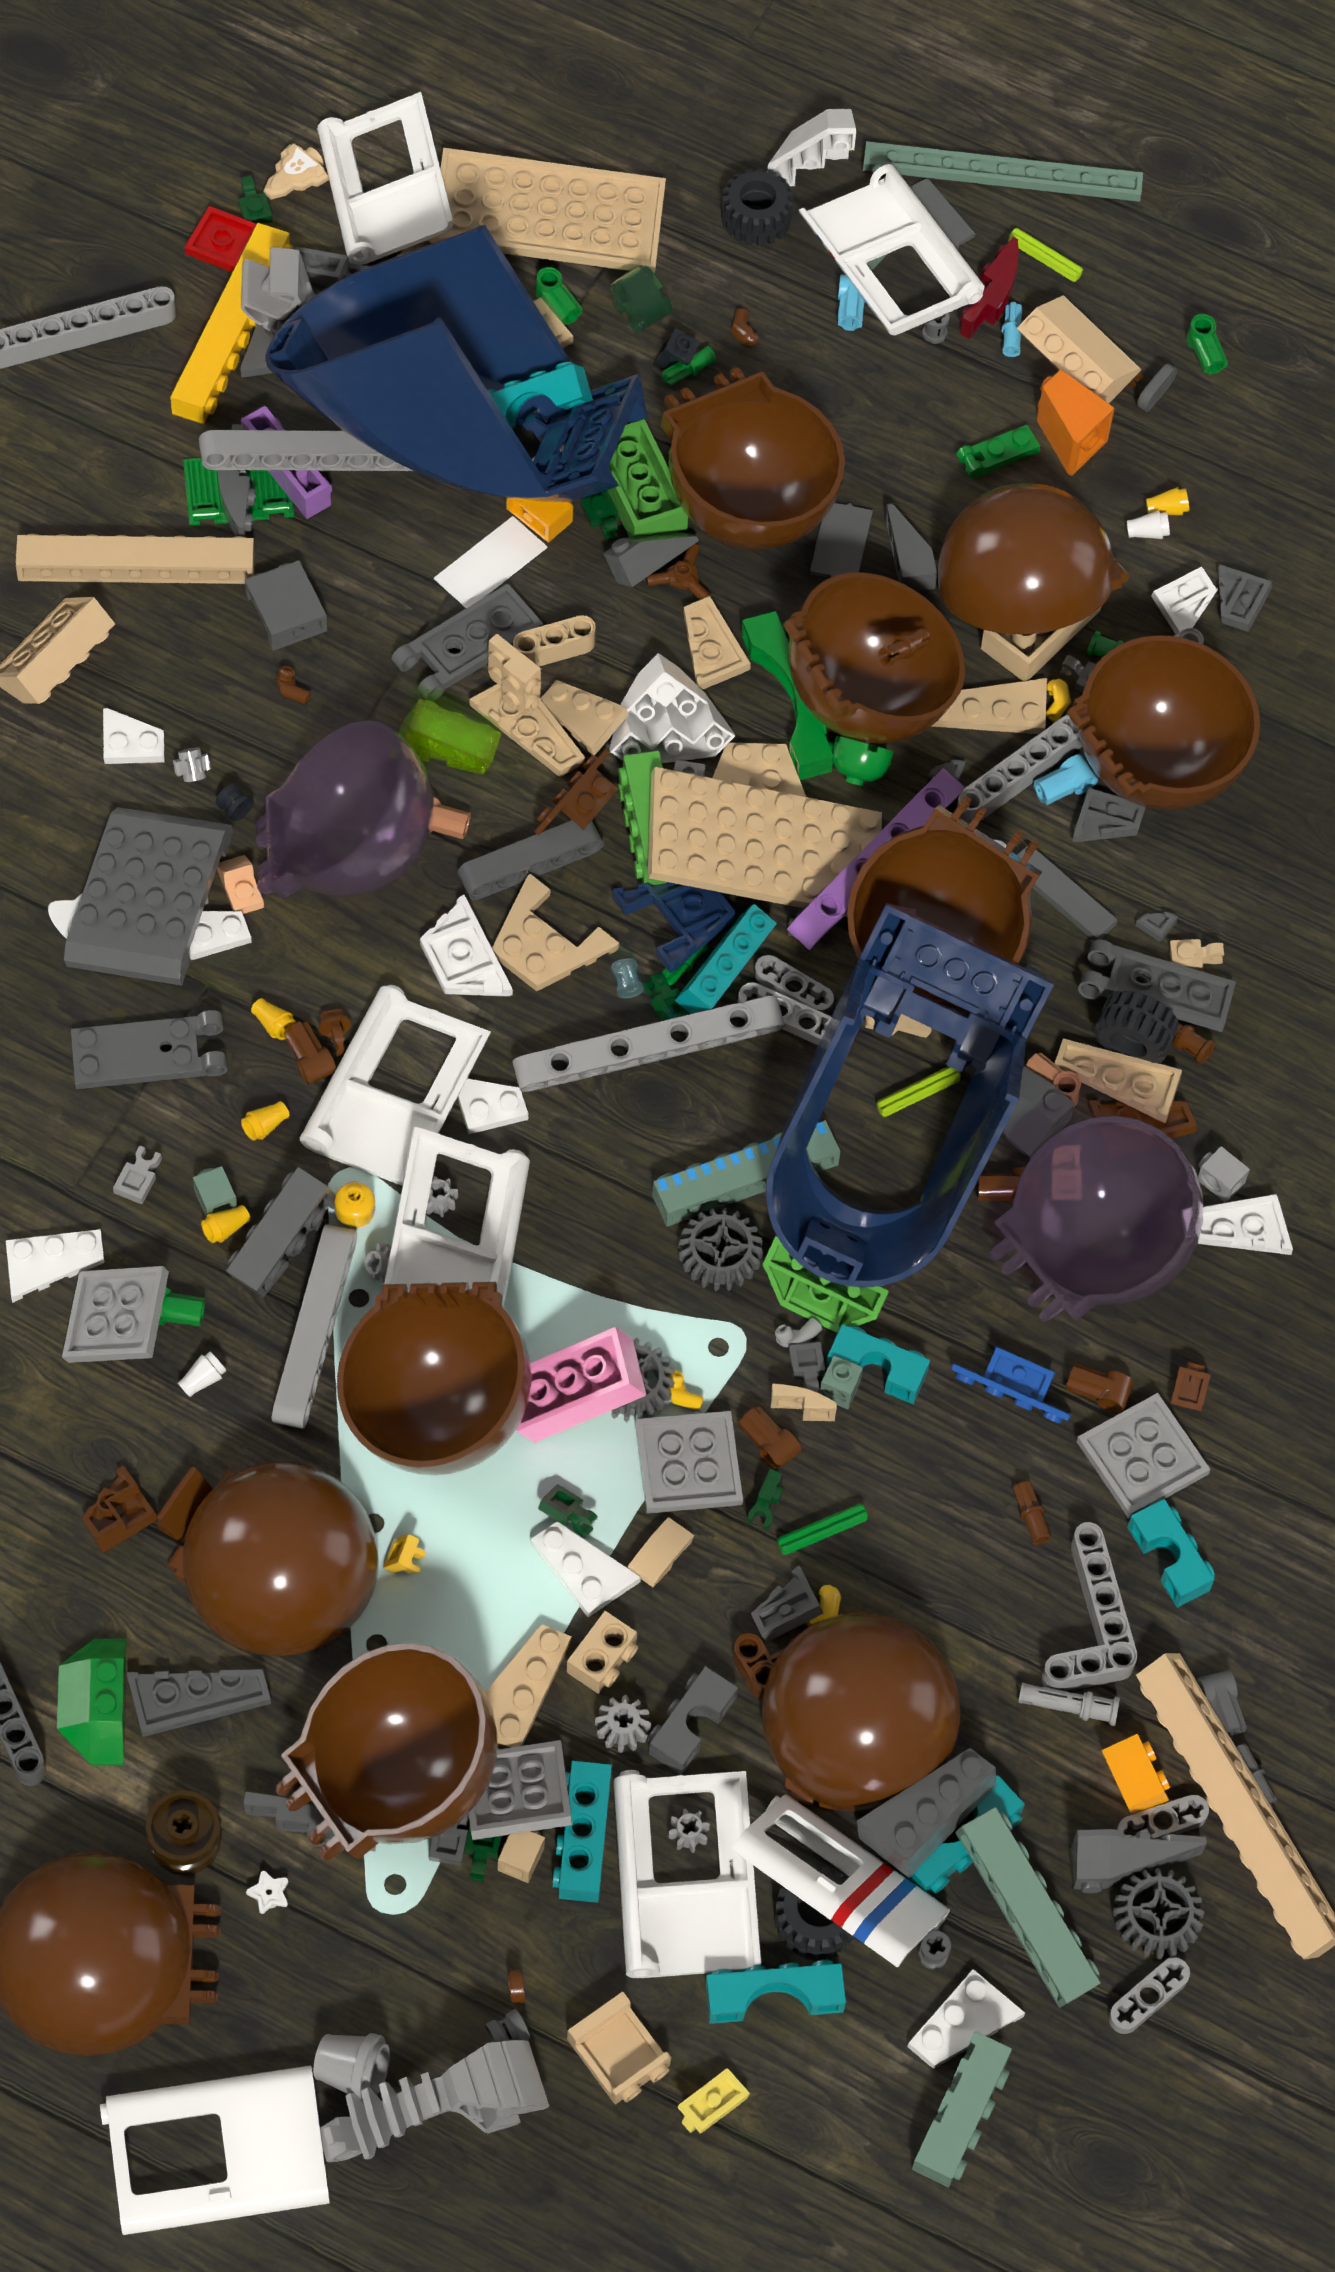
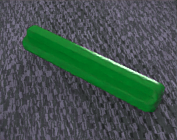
M858 1503L780 1536L777 1539L778 1548L783 1555L790 1554L865 1522L868 1517L867 1511L863 1504Z

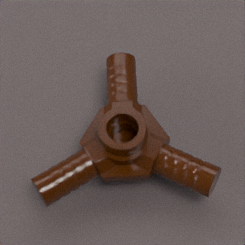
M695 543L689 547L684 559L679 560L668 568L667 572L654 573L646 577L647 586L669 583L670 586L690 590L699 600L711 597V594L698 583V573L696 565H694L700 546Z

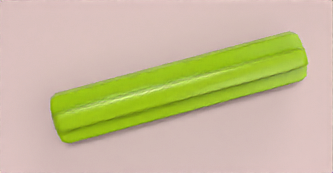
M1015 228L1009 235L1008 241L1013 237L1017 238L1019 249L1069 280L1076 282L1081 277L1083 271L1081 266L1019 228Z
M948 1066L878 1100L876 1107L882 1117H887L959 1082L960 1072Z

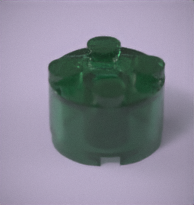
M646 265L633 269L610 284V289L616 297L612 301L613 305L620 315L625 313L629 317L628 323L635 334L651 327L673 311L668 295L663 298L660 290L663 285L655 273Z

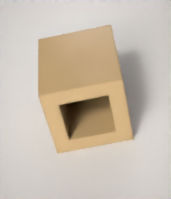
M538 1830L510 1834L498 1859V1871L529 1883L544 1850L545 1837L541 1836Z

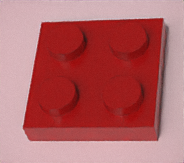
M209 206L185 245V254L233 272L257 224Z

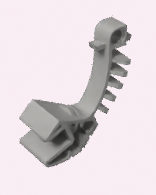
M270 248V268L252 260L246 259L243 261L241 309L251 320L258 325H263V328L273 333L278 332L282 325L299 308L316 296L310 285L299 250Z
M510 2040L487 2043L448 2068L441 2077L431 2080L428 2072L421 2074L423 2083L416 2086L412 2085L408 2077L400 2079L402 2092L397 2094L388 2082L379 2084L383 2101L379 2099L371 2088L361 2090L363 2102L355 2093H349L346 2095L350 2117H337L320 2128L322 2148L327 2162L348 2160L361 2153L364 2159H371L375 2155L377 2146L378 2148H384L389 2145L392 2135L399 2138L405 2135L406 2128L412 2125L418 2126L423 2124L424 2120L448 2111L462 2114L485 2133H492L521 2123L518 2114L543 2110L549 2107L529 2041Z

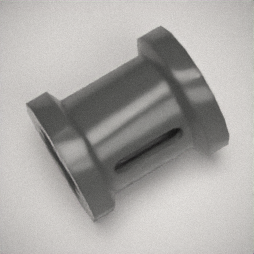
M949 313L926 322L922 329V336L926 341L932 344H939L945 340L948 334L946 326L950 320Z
M929 1932L922 1939L918 1956L921 1964L931 1970L943 1967L950 1953L951 1941L943 1932ZM937 1946L940 1950L935 1955L929 1952L930 1949Z

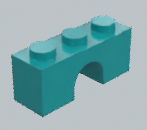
M842 1324L828 1354L826 1369H828L833 1356L860 1367L869 1364L879 1365L888 1373L884 1393L914 1405L927 1376L930 1360L918 1351H907L897 1347L889 1339H878L868 1335L857 1326L848 1327Z
M1165 1499L1131 1515L1127 1528L1143 1554L1153 1549L1161 1548L1168 1550L1175 1557L1176 1563L1164 1569L1160 1581L1178 1608L1209 1592L1213 1585L1215 1574L1209 1562L1203 1561L1198 1554V1546L1193 1536L1189 1533L1186 1534L1180 1525L1181 1519L1176 1509L1169 1507Z

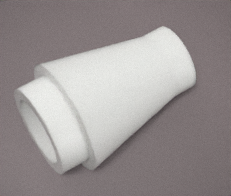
M1156 511L1133 520H1127L1129 538L1163 539V536L1170 535L1167 512L1160 513V511Z
M211 1352L205 1356L201 1354L178 1384L191 1397L196 1392L222 1379L221 1375L226 1372V1369Z

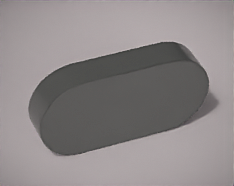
M1169 363L1165 364L1144 388L1137 401V406L1145 412L1150 411L1170 387L1178 369Z

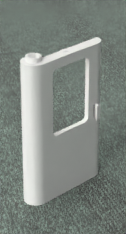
M414 1126L384 1284L406 1283L408 1292H410L411 1283H437L441 1285L442 1283L468 1282L469 1289H472L473 1282H496L497 1292H500L503 1296L502 1307L504 1309L530 1160L525 1154L519 1150H508L500 1155ZM437 1154L487 1169L491 1173L478 1246L427 1230L424 1226Z

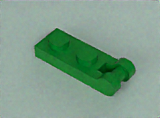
M1024 425L974 446H964L957 451L956 456L961 463L966 465L965 470L968 476L973 479L1039 453L1040 444L1028 425Z

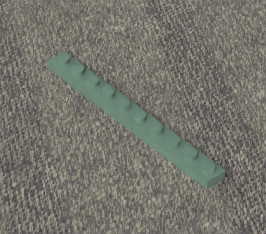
M866 141L863 171L875 172L883 165L892 164L900 175L1137 202H1140L1142 172Z

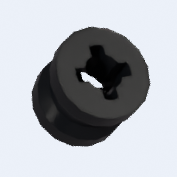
M237 783L226 786L219 793L215 801L221 810L225 809L227 811V816L232 821H238L246 816L254 804V800L248 794L244 795L242 788Z

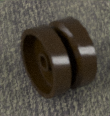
M179 1790L167 1793L154 1803L148 1813L145 1828L151 1856L157 1864L172 1874L180 1875L198 1873L211 1865L220 1852L222 1835L217 1810L210 1800L195 1791Z

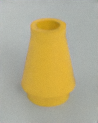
M1176 487L1152 498H1147L1148 514L1160 511V513L1167 512V515H1183V512H1188L1189 502L1186 489H1178Z
M263 998L258 999L251 1008L252 1014L258 1018L272 1038L284 1040V1032L296 1023L291 1013L268 1003Z
M279 1101L273 1105L247 1112L246 1117L241 1120L243 1130L251 1140H263L283 1120L289 1118V1111L285 1104Z
M243 1205L211 1213L201 1222L202 1230L211 1243L217 1241L222 1243L240 1227L250 1222V1215Z

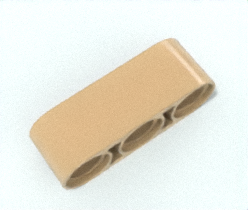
M582 615L526 630L514 637L513 647L537 666L582 655L594 648L595 622L590 617Z

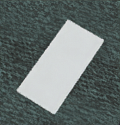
M512 516L435 576L434 580L465 608H468L486 597L543 552L547 546Z

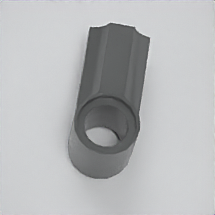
M1225 1670L1197 1678L1198 1685L1229 1737H1236L1245 1732L1247 1726L1237 1701L1238 1690L1232 1672Z

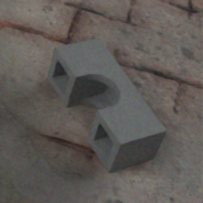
M706 1666L699 1675L694 1673L685 1686L687 1692L681 1701L677 1698L673 1701L666 1713L669 1716L663 1726L657 1724L648 1737L650 1742L649 1755L679 1775H683L700 1751L701 1738L694 1735L686 1724L692 1718L698 1716L707 1717L719 1724L737 1699L738 1687Z

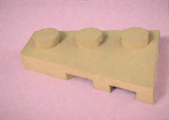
M558 680L541 697V701L561 726H565L578 742L581 741L586 745L592 755H595L629 715L626 707Z

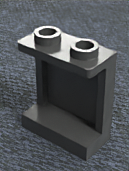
M300 561L285 563L276 569L265 573H257L245 579L246 596L248 600L252 599L268 632V642L273 651L327 632V615Z

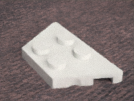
M465 895L460 896L457 899V904L448 914L444 913L437 920L436 926L429 929L420 938V945L444 993L511 996L513 989Z

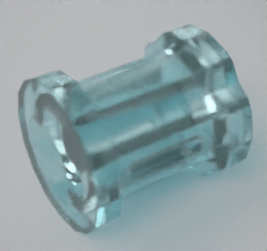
M626 958L612 964V974L616 976L618 983L616 989L618 997L626 999L640 995L644 990V986L638 979L636 971L638 969L637 960Z

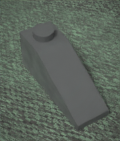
M887 504L885 525L898 582L915 591L935 589L939 560H934L932 548L893 504Z
M684 532L622 538L612 544V548L603 554L616 582L633 587L699 540L697 536Z

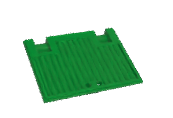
M202 458L183 459L189 525L197 526L200 525L199 520L214 519V524L228 523L219 493L218 470L205 468L202 464ZM247 470L246 476L250 477L251 488H256L255 505L249 506L248 514H253V521L270 519L269 514L284 513V518L294 517L293 501L268 470Z

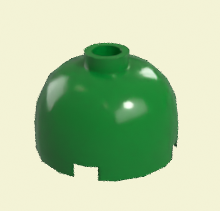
M836 736L832 752L833 765L839 773L846 776L845 782L863 786L864 781L874 782L887 772L894 752L881 747L877 748L864 742Z

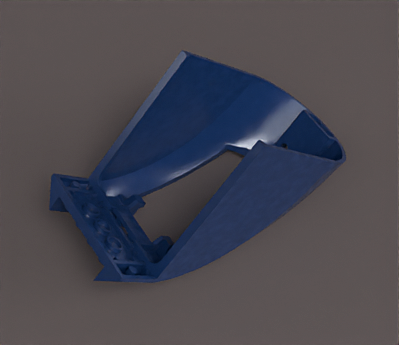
M486 225L368 267L334 283L305 303L282 325L271 340L265 355L266 366L284 384L319 413L366 446L432 479L465 490L499 497L543 502H572L618 487L619 484L608 467L620 437L627 424L648 418L641 378L638 374L590 390L592 401L570 409L557 407L546 395L535 396L523 404L516 418V425L524 426L526 430H532L538 441L541 442L537 454L532 461L487 390L494 389L495 392L504 389V384L515 380L524 382L529 380L530 375L539 371L549 373L556 370L558 364L571 361ZM566 443V446L562 453L560 451L561 445Z
M886 903L860 955L810 1064L772 1160L766 1186V1202L771 1224L778 1239L788 1253L800 1265L815 1275L837 1284L853 1287L883 1286L905 1279L926 1266L942 1249L1019 1100L1026 1040L1054 986L1051 980L1029 963L1024 968L916 916V909ZM914 987H920L970 1011L968 1017L958 1013L953 1008L945 1007L931 1000L926 995L914 992ZM901 1014L955 1039L946 1062L947 1066L959 1072H964L968 1065H972L976 1069L939 1151L919 1203L900 1210H873L853 1204L831 1190L814 1170L807 1147L865 1016L867 1015L874 1019L873 1029L875 1032L890 1038Z

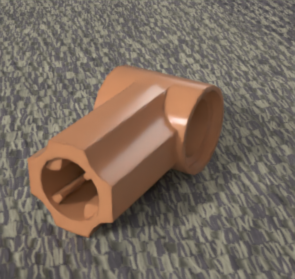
M419 794L415 798L406 823L411 830L417 833L429 834L435 831L463 839L469 828L471 813L441 805L440 801L433 796Z
M1041 1052L1039 1054L1035 1053L1028 1060L1025 1067L1053 1084L1058 1090H1070L1071 1092L1069 1093L1061 1092L1075 1103L1076 1106L1081 1087L1080 1078L1073 1072L1063 1071Z

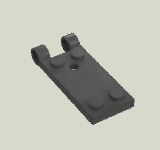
M506 584L412 642L399 647L393 653L391 659L402 672L414 667L421 657L436 674L426 677L419 684L418 691L427 702H433L444 693L445 689L488 664L489 640L493 636L498 634L513 646L514 637L518 633L541 627L543 623L513 588ZM452 648H457L460 652L458 654H452L449 652V650Z
M1100 939L1092 942L1088 953L1089 962L1100 968L1111 964L1113 969L1110 978L1104 977L1095 971L1083 973L1078 987V991L1083 997L1088 999H1097L1100 996L1108 998L1110 994H1114L1116 991H1136L1149 995L1165 1004L1179 1020L1219 1032L1223 1031L1236 984L1235 981L1115 946L1106 940Z
M208 1010L193 1017L71 1029L76 1089L225 1074L227 1072L225 1053L211 1051L203 1054L202 1057H198L196 1037L198 1035L212 1036L223 1031L222 1013ZM169 1044L172 1046V1049L169 1052H163L160 1050L161 1046Z

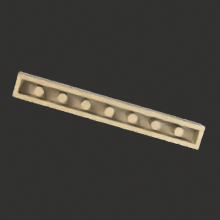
M38 534L17 535L16 571L18 581L245 584V579L254 575V538L242 536L233 538H216L214 536L157 537L154 535L128 537L126 535L98 536L94 534L86 536H69L66 534L56 536Z

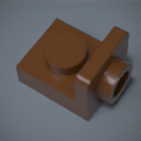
M1187 1362L1186 1367H1178V1374L1170 1401L1171 1404L1202 1411L1211 1376L1210 1373L1204 1372L1205 1366Z

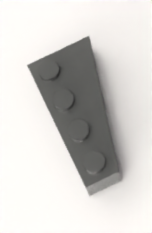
M969 1748L857 1820L859 1839L910 1878L996 1786V1767Z

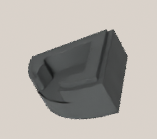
M951 760L948 763L935 766L930 771L927 781H931L943 768L959 781L966 761Z
M1170 912L1147 913L1136 921L1135 926L1161 942L1177 923L1178 916Z

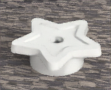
M262 1871L259 1883L247 1889L246 1894L257 1900L259 1912L264 1914L269 1908L276 1906L286 1907L288 1905L283 1891L289 1881L287 1878L273 1879L266 1871ZM270 1889L272 1890V1894L267 1895L266 1891Z

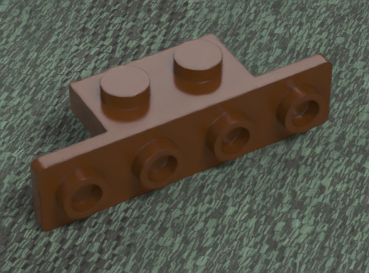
M605 749L599 757L592 755L582 766L586 772L582 774L578 771L567 784L571 787L570 791L568 792L563 788L552 801L556 807L552 809L548 806L537 818L541 823L534 831L537 835L541 834L560 810L583 830L618 790L614 784L596 770L610 752Z

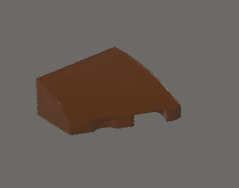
M124 1465L117 1469L118 1477L110 1488L102 1489L98 1495L97 1502L89 1507L81 1518L102 1553H105L157 1521L155 1511L142 1495L137 1483Z

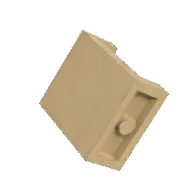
M621 1992L574 2025L567 2033L568 2042L615 2105L621 2100L628 2102L635 2098L642 2091L640 2087L649 2080L654 2083L663 2078L669 2072L667 2067L670 2066L671 2062L669 2053H664L631 2010V2002L624 1992Z

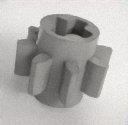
M199 747L181 750L178 752L179 759L173 760L175 774L177 776L183 775L184 782L202 780L206 778L205 770H211L209 755L207 753L201 755Z
M434 1176L427 1205L428 1215L434 1213L444 1217V1213L449 1209L455 1210L454 1199L458 1198V1189H450V1179L444 1181Z
M378 1243L376 1246L377 1251L368 1252L365 1266L368 1273L371 1274L372 1280H380L381 1283H384L391 1246L390 1244Z
M683 1809V1815L679 1819L672 1816L671 1825L677 1829L670 1830L668 1838H676L678 1842L677 1850L685 1847L690 1848V1851L694 1853L695 1846L698 1843L707 1844V1837L702 1833L709 1831L710 1824L701 1822L700 1811L696 1814L688 1813L687 1809ZM690 1827L695 1829L694 1832L690 1831L688 1835L683 1833V1830H688Z

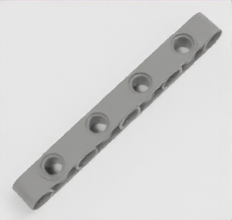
M766 996L517 1057L512 1063L520 1091L529 1092L773 1033L784 1028L785 1024L777 996ZM741 1017L745 1020L746 1025L741 1028L734 1027L730 1019ZM675 1031H681L686 1035L687 1039L683 1042H677L672 1039L671 1034ZM620 1045L628 1053L618 1057L612 1053L611 1049L614 1046ZM562 1060L568 1067L563 1071H557L551 1064L553 1061Z

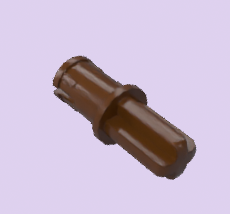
M1029 1481L1019 1482L1013 1487V1491L1022 1512L1020 1518L1026 1522L1033 1545L1044 1544L1052 1539L1043 1515L1045 1509L1039 1505L1032 1484Z

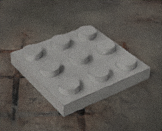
M164 1266L79 1271L62 1358L68 1363L152 1358L169 1271Z
M1158 1393L1078 1436L1076 1441L1128 1519L1131 1518V1515L1209 1475L1211 1470Z
M731 1411L635 1420L646 1514L742 1505L743 1495Z
M561 1740L497 1750V1760L489 1786L478 1804L469 1812L472 1840L572 1825Z

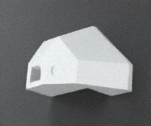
M827 109L791 131L769 162L767 172L769 170L775 172L774 176L780 175L784 178V183H788L789 186H795L796 169L812 170L824 168L825 159H848L849 150H854L856 127L851 109Z
M658 653L638 673L621 703L622 706L626 707L629 715L613 733L610 752L623 760L625 755L659 751L662 763L715 757L735 737V734L706 693L678 666Z

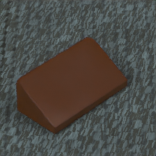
M192 1466L157 1515L159 1530L175 1540L182 1538L198 1506L213 1490L211 1485L195 1467Z

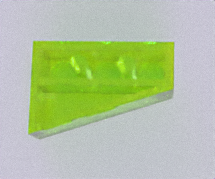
M419 698L401 724L392 754L401 755L402 751L419 754V760L429 762V758L432 757L447 761V767L483 775L493 762L501 732L494 730L488 724L477 723L466 718L461 713L448 711L432 701H424Z

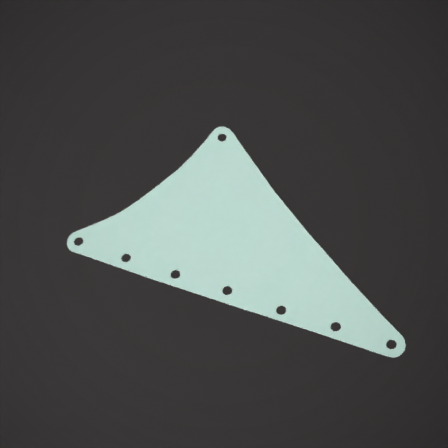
M349 1167L339 1171L332 1177L328 1185L329 1188L336 1195L340 1187L346 1183L354 1181L363 1183L374 1193L376 1210L369 1224L360 1228H349L341 1224L337 1219L335 1210L330 1207L328 1208L329 1225L357 1230L355 1251L333 1327L341 1482L358 1498L368 1515L375 1513L384 1519L383 1529L375 1533L379 1556L376 1586L366 1609L351 1626L352 1657L354 1660L360 1655L369 1652L366 1642L370 1636L375 1634L386 1638L388 1645L414 1643L434 1647L457 1659L477 1679L483 1691L486 1692L541 1624L564 1633L579 1608V1605L531 1545V1538L557 1522L538 1509L541 1499L556 1484L583 1499L582 1507L593 1511L598 1516L597 1520L591 1525L594 1528L587 1537H583L575 1531L570 1521L565 1527L608 1556L612 1554L636 1512L644 1502L635 1429L636 1416L630 1415V1420L626 1423L624 1421V1414H619L617 1418L613 1419L611 1410L535 1443L516 1430L507 1443L494 1455L467 1470L451 1474L421 1475L407 1472L389 1465L372 1454L357 1440L345 1422L338 1401L337 1373L342 1351L350 1334L362 1317L374 1307L375 1295L382 1294L384 1283H381L380 1280L371 1279V1274L368 1273L365 1266V1260L369 1251H377L376 1246L378 1243L392 1245L401 1195L378 1176ZM425 1215L424 1226L427 1230L469 1243L455 1236ZM512 1262L504 1310L513 1319L526 1343L530 1363L617 1327L631 1337L633 1341L637 1337L641 1346L650 1341L652 1343L651 1351L660 1347L662 1350L661 1357H668L670 1359L668 1367L680 1371L684 1375L683 1382L687 1391L704 1396L700 1412L676 1405L669 1400L664 1401L665 1405L662 1411L654 1408L655 1413L652 1418L705 1413L737 1369L746 1352L747 1337L740 1327L731 1322L651 1310L605 1298ZM363 1289L369 1294V1302L364 1307L358 1308L350 1304L348 1298L353 1290ZM722 1338L728 1343L729 1349L724 1356H713L709 1352L708 1345L712 1339ZM650 1369L646 1380L649 1382V1386L654 1389L658 1381ZM643 1413L642 1418H650L646 1413ZM406 1534L418 1538L419 1542L416 1548L423 1549L426 1555L420 1559L413 1556L412 1563L421 1568L420 1572L408 1574L403 1570L393 1574L383 1568L393 1539ZM432 1838L417 1843L390 1845L378 1843L376 1851H369L364 1855L366 1893L373 1908L382 1913L395 1915L407 1912L420 1902L440 1862L430 1861L428 1858ZM398 1874L405 1879L406 1888L401 1894L392 1895L385 1890V1879L389 1875Z

